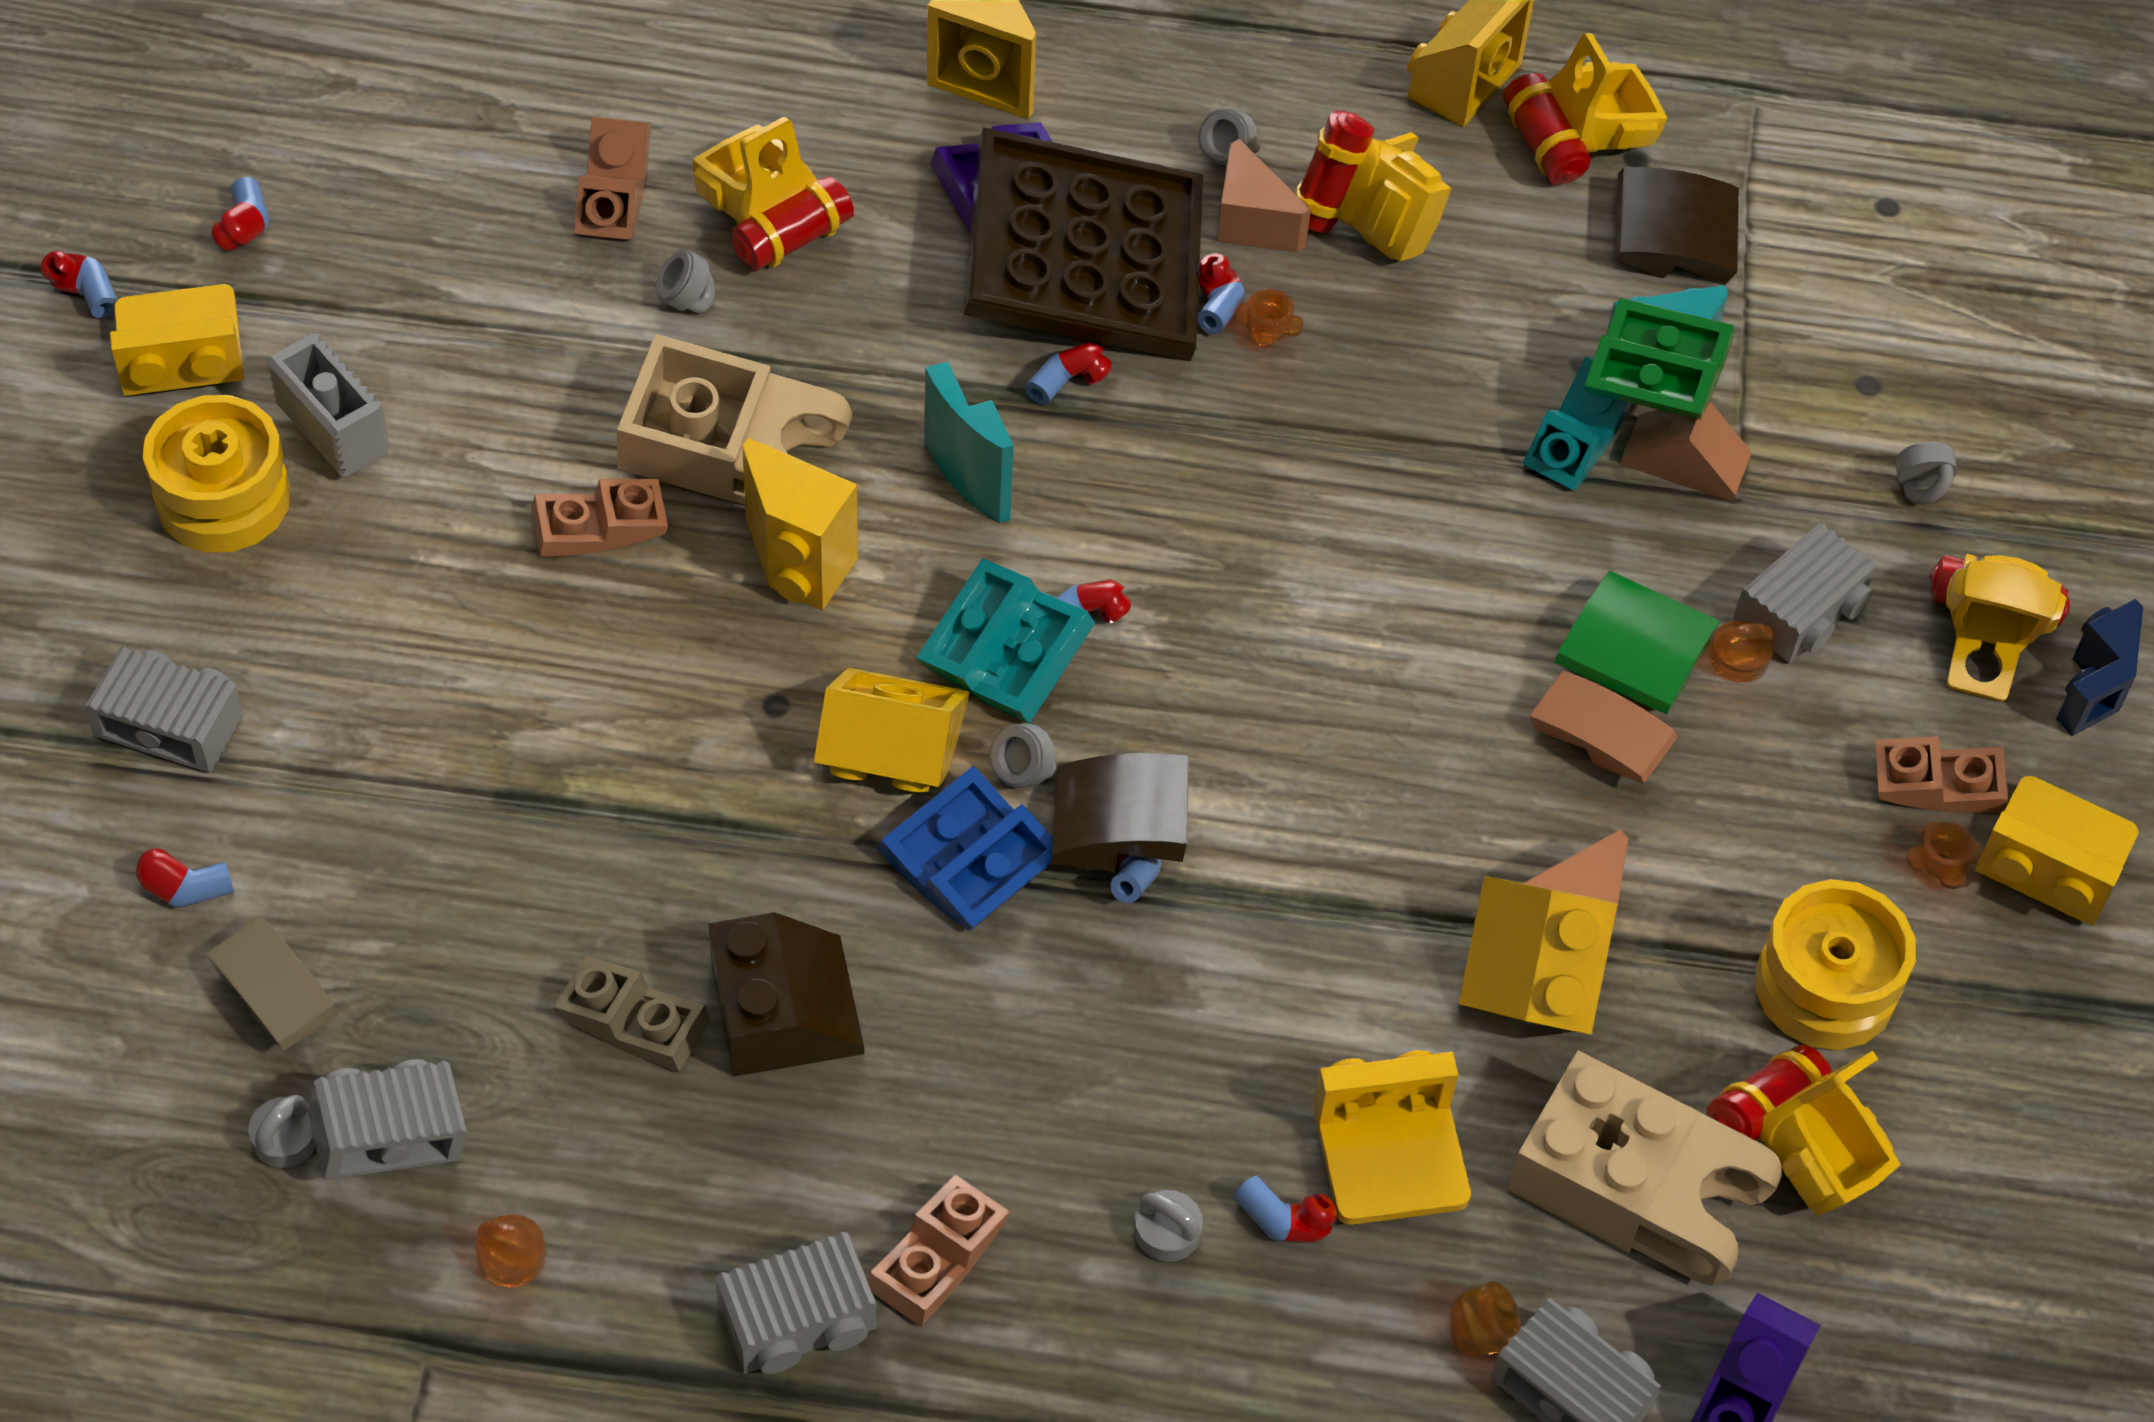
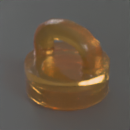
M1745 620L1731 621L1723 624L1715 632L1709 651L1710 663L1716 672L1726 679L1735 682H1751L1761 678L1768 670L1774 651L1772 642L1774 632L1772 628L1766 624L1752 623Z
M508 1214L496 1217L492 1221L484 1222L479 1226L475 1248L479 1268L488 1280L499 1286L515 1287L525 1285L537 1277L545 1265L547 1252L543 1232L536 1222L526 1216Z
M1488 1281L1469 1287L1458 1296L1452 1307L1450 1316L1451 1334L1455 1345L1463 1354L1470 1357L1500 1352L1509 1343L1511 1338L1516 1336L1521 1328L1519 1310L1513 1296L1507 1288L1497 1281Z

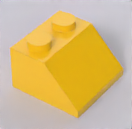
M931 0L928 4L927 85L1029 120L1033 113L1037 33L1020 1Z
M1468 0L1458 12H1449L1441 23L1437 35L1428 44L1424 42L1419 44L1409 60L1407 71L1411 73L1408 98L1464 128L1522 64L1534 0Z
M748 437L742 445L746 522L768 586L789 601L796 603L804 602L823 611L858 560L857 484Z
M847 668L826 687L814 763L829 765L830 774L845 779L865 780L868 773L892 778V786L911 792H928L930 785L939 787L949 773L970 691Z
M1484 875L1458 1004L1527 1022L1591 1035L1618 903Z

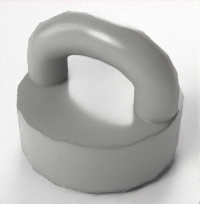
M1228 108L1215 110L1206 116L1200 126L1198 135L1200 148L1204 156L1213 163L1227 166L1230 144L1239 139L1253 153H1257L1260 150L1256 126L1251 117L1243 111Z
M687 249L675 252L667 259L658 275L656 284L657 296L660 301L681 311L689 309L696 313L706 312L713 305L715 298V283L709 271L707 260Z
M1923 442L1911 445L1900 451L1895 458L1898 483L1903 485L1906 499L1917 505L1932 503L1945 495L1952 485L1953 478L1958 473L1954 449L1940 442ZM1919 487H1929L1925 490H1919Z
M1024 723L1005 726L996 734L991 743L990 761L992 769L997 778L1008 786L1018 788L1038 785L1056 774L1057 766L1053 742L1047 732L1037 725Z
M291 1095L289 1097L269 1100L258 1107L250 1118L248 1126L249 1138L254 1154L262 1163L274 1168H289L301 1164L311 1157L315 1151L314 1133L311 1131V1121L308 1115L309 1106L302 1096Z
M1161 1190L1145 1194L1140 1201L1134 1221V1237L1139 1248L1149 1257L1162 1262H1176L1188 1257L1197 1249L1203 1229L1202 1213L1197 1203L1188 1195L1175 1190Z

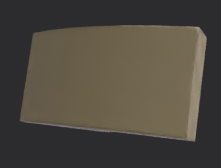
M262 915L206 953L216 971L244 1001L256 1022L283 1052L301 1039L312 1035L321 1025L339 1014L338 1009L326 992Z
M585 956L553 1006L558 1016L592 1036L636 1057L680 1072L711 1021L705 1005L648 988L642 972L589 956Z

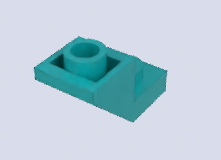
M1592 357L1584 358L1560 409L1547 411L1522 461L1523 465L1572 490H1577L1613 441L1632 405L1630 402L1584 391V385L1594 359Z

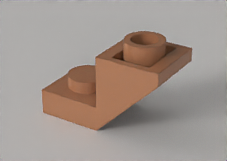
M599 116L591 117L587 174L581 175L578 178L574 234L633 240L647 181L652 122Z

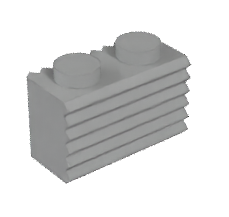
M311 333L270 356L266 363L270 367L268 371L271 374L270 380L273 382L271 387L275 390L273 392V395L276 397L275 403L340 476L348 477L388 454L389 443L381 401H376L375 394L368 392V386H362L361 379L355 378L354 371H348L347 364L341 363V357L335 356L334 349L328 348L327 341H321L320 334Z
M1819 523L1741 591L1733 620L1787 662L1792 663L1805 649L1814 654L1822 648L1835 629L1834 623L1838 622L1843 615L1851 620L1861 613L1873 595V590L1869 588V584L1876 565L1873 559H1866L1863 552H1857L1854 545H1847L1844 538H1838L1834 530L1828 531L1825 523Z
M125 646L118 650L85 705L93 736L209 773L213 771L215 763L219 761L220 753L225 751L226 743L230 742L233 732H236L237 723L242 721L243 716L236 684L223 673L211 668H202L199 671L195 668L189 670L183 664L177 666L160 652L154 650H144L142 653L137 650L131 652Z
M413 1059L401 1062L393 1068L389 1067L383 1072L376 1069L369 1074L354 1068H345L331 1072L325 1077H320L313 1083L308 1115L311 1121V1131L314 1133V1143L316 1144L319 1165L322 1168V1178L324 1180L460 1161L467 1131L448 1062L443 1060L435 1065L424 1060Z
M840 1232L835 1237L828 1236L822 1242L814 1241L809 1246L801 1245L795 1251L787 1250L782 1255L775 1254L769 1260L761 1259L756 1264L748 1263L743 1268H734L729 1273L721 1272L715 1277L719 1310L722 1313L724 1323L727 1326L728 1334L731 1337L744 1374L760 1368L765 1374L783 1372L796 1365L801 1360V1354L827 1345L832 1351L846 1350L861 1343L867 1337L868 1331L877 1329L876 1302L850 1237L845 1232Z
M1551 1298L1545 1301L1534 1316L1529 1318L1525 1326L1520 1328L1516 1336L1512 1337L1509 1343L1502 1348L1498 1354L1491 1376L1496 1386L1502 1387L1506 1394L1512 1395L1517 1403L1524 1404L1528 1412L1535 1413L1539 1421L1641 1422L1652 1410L1661 1385L1654 1380L1652 1369L1640 1356L1628 1350H1623L1619 1353L1598 1336V1329L1588 1315L1575 1307L1563 1309Z

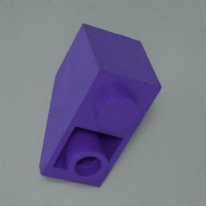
M1757 1292L1745 1311L1691 1422H1773L1821 1325Z

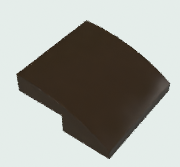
M1623 167L1618 173L1614 259L1661 278H1665L1675 266H1679L1726 285L1738 272L1739 187L1721 180L1685 171L1651 167Z
M1123 753L1097 756L1057 766L1050 864L1115 872L1118 854L1183 862L1187 846L1189 755Z

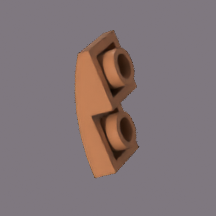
M599 479L595 494H535L531 507L540 557L581 555L622 548L664 535L668 529L659 479Z
M1564 670L1529 715L1536 731L1586 749L1593 765L1645 784L1678 738L1673 728L1640 706L1594 682Z
M1939 736L1875 740L1880 800L1935 811L1960 813H2001L2005 811L2008 805V791L2003 746L1940 750Z
M955 1174L915 1214L911 1232L870 1272L868 1285L871 1292L922 1327L978 1262L1007 1222L1010 1211Z

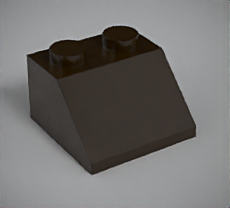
M775 912L708 923L711 965L733 1077L865 1054L840 935Z

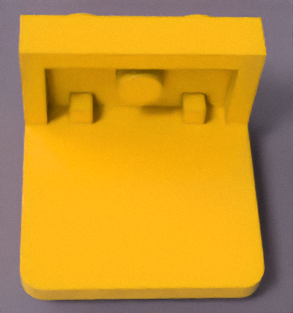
M219 284L126 296L116 301L114 307L117 331H111L110 338L112 354L124 396L245 380L236 299L231 286Z
M2025 776L2019 781L2005 811H2002L1974 871L2094 927L2121 874L2123 865L2136 841L2139 831L2133 822L2037 777Z
M1415 1050L1404 1053L1396 1059L1366 1062L1362 1059L1351 1058L1338 1061L1330 1067L1320 1068L1313 1111L1333 1201L1337 1210V1217L1342 1223L1355 1225L1461 1211L1468 1206L1471 1190L1450 1108L1459 1076L1453 1052L1431 1054L1425 1050Z

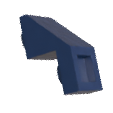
M2136 598L2114 610L2110 607L2098 610L2086 620L2081 628L2083 636L2072 659L2082 671L2067 684L2065 688L2067 696L2056 718L2071 736L2119 712L2134 682L2137 672L2143 606Z

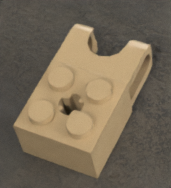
M655 333L617 428V469L650 479H659L661 482L745 505L742 445L748 437L786 454L788 450L800 445L832 447L838 444L845 436L852 419V410L846 399L840 394L825 388L772 374L771 366Z
M1578 1050L1518 1152L1507 1191L1628 1254L1633 1248L1695 1281L1712 1286L1726 1281L1731 1275L1737 1263L1738 1243L1731 1230L1705 1211L1701 1200L1720 1196L1749 1206L1760 1204L1768 1199L1776 1190L1782 1179L1783 1170L1779 1157L1763 1144Z

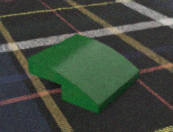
M1620 297L1607 335L1601 336L1584 385V391L1701 420L1726 362L1734 339L1735 325Z
M1609 570L1569 631L1557 653L1554 663L1667 715L1686 688L1693 668L1713 641L1720 621Z

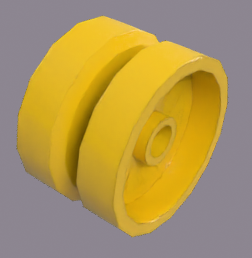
M202 395L177 403L156 419L145 436L142 459L152 488L151 494L155 509L164 531L181 545L205 553L234 552L258 544L279 527L289 510L291 488L287 469L283 463L280 436L271 416L255 403L231 395Z
M1829 879L1804 885L1784 899L1767 935V942L1756 965L1755 992L1765 1015L1785 1035L1810 1047L1843 1050L1864 1045L1885 1030L1899 1002L1903 989L1916 963V937L1905 914L1889 898L1859 882Z

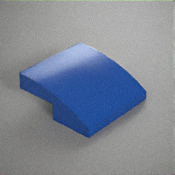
M973 765L885 836L876 849L912 886L939 910L968 931H971L1051 865L1052 836L1023 804L1014 810Z

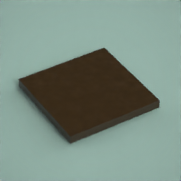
M983 127L978 141L964 315L1191 361L1197 343L1198 265L1200 263L1203 174Z

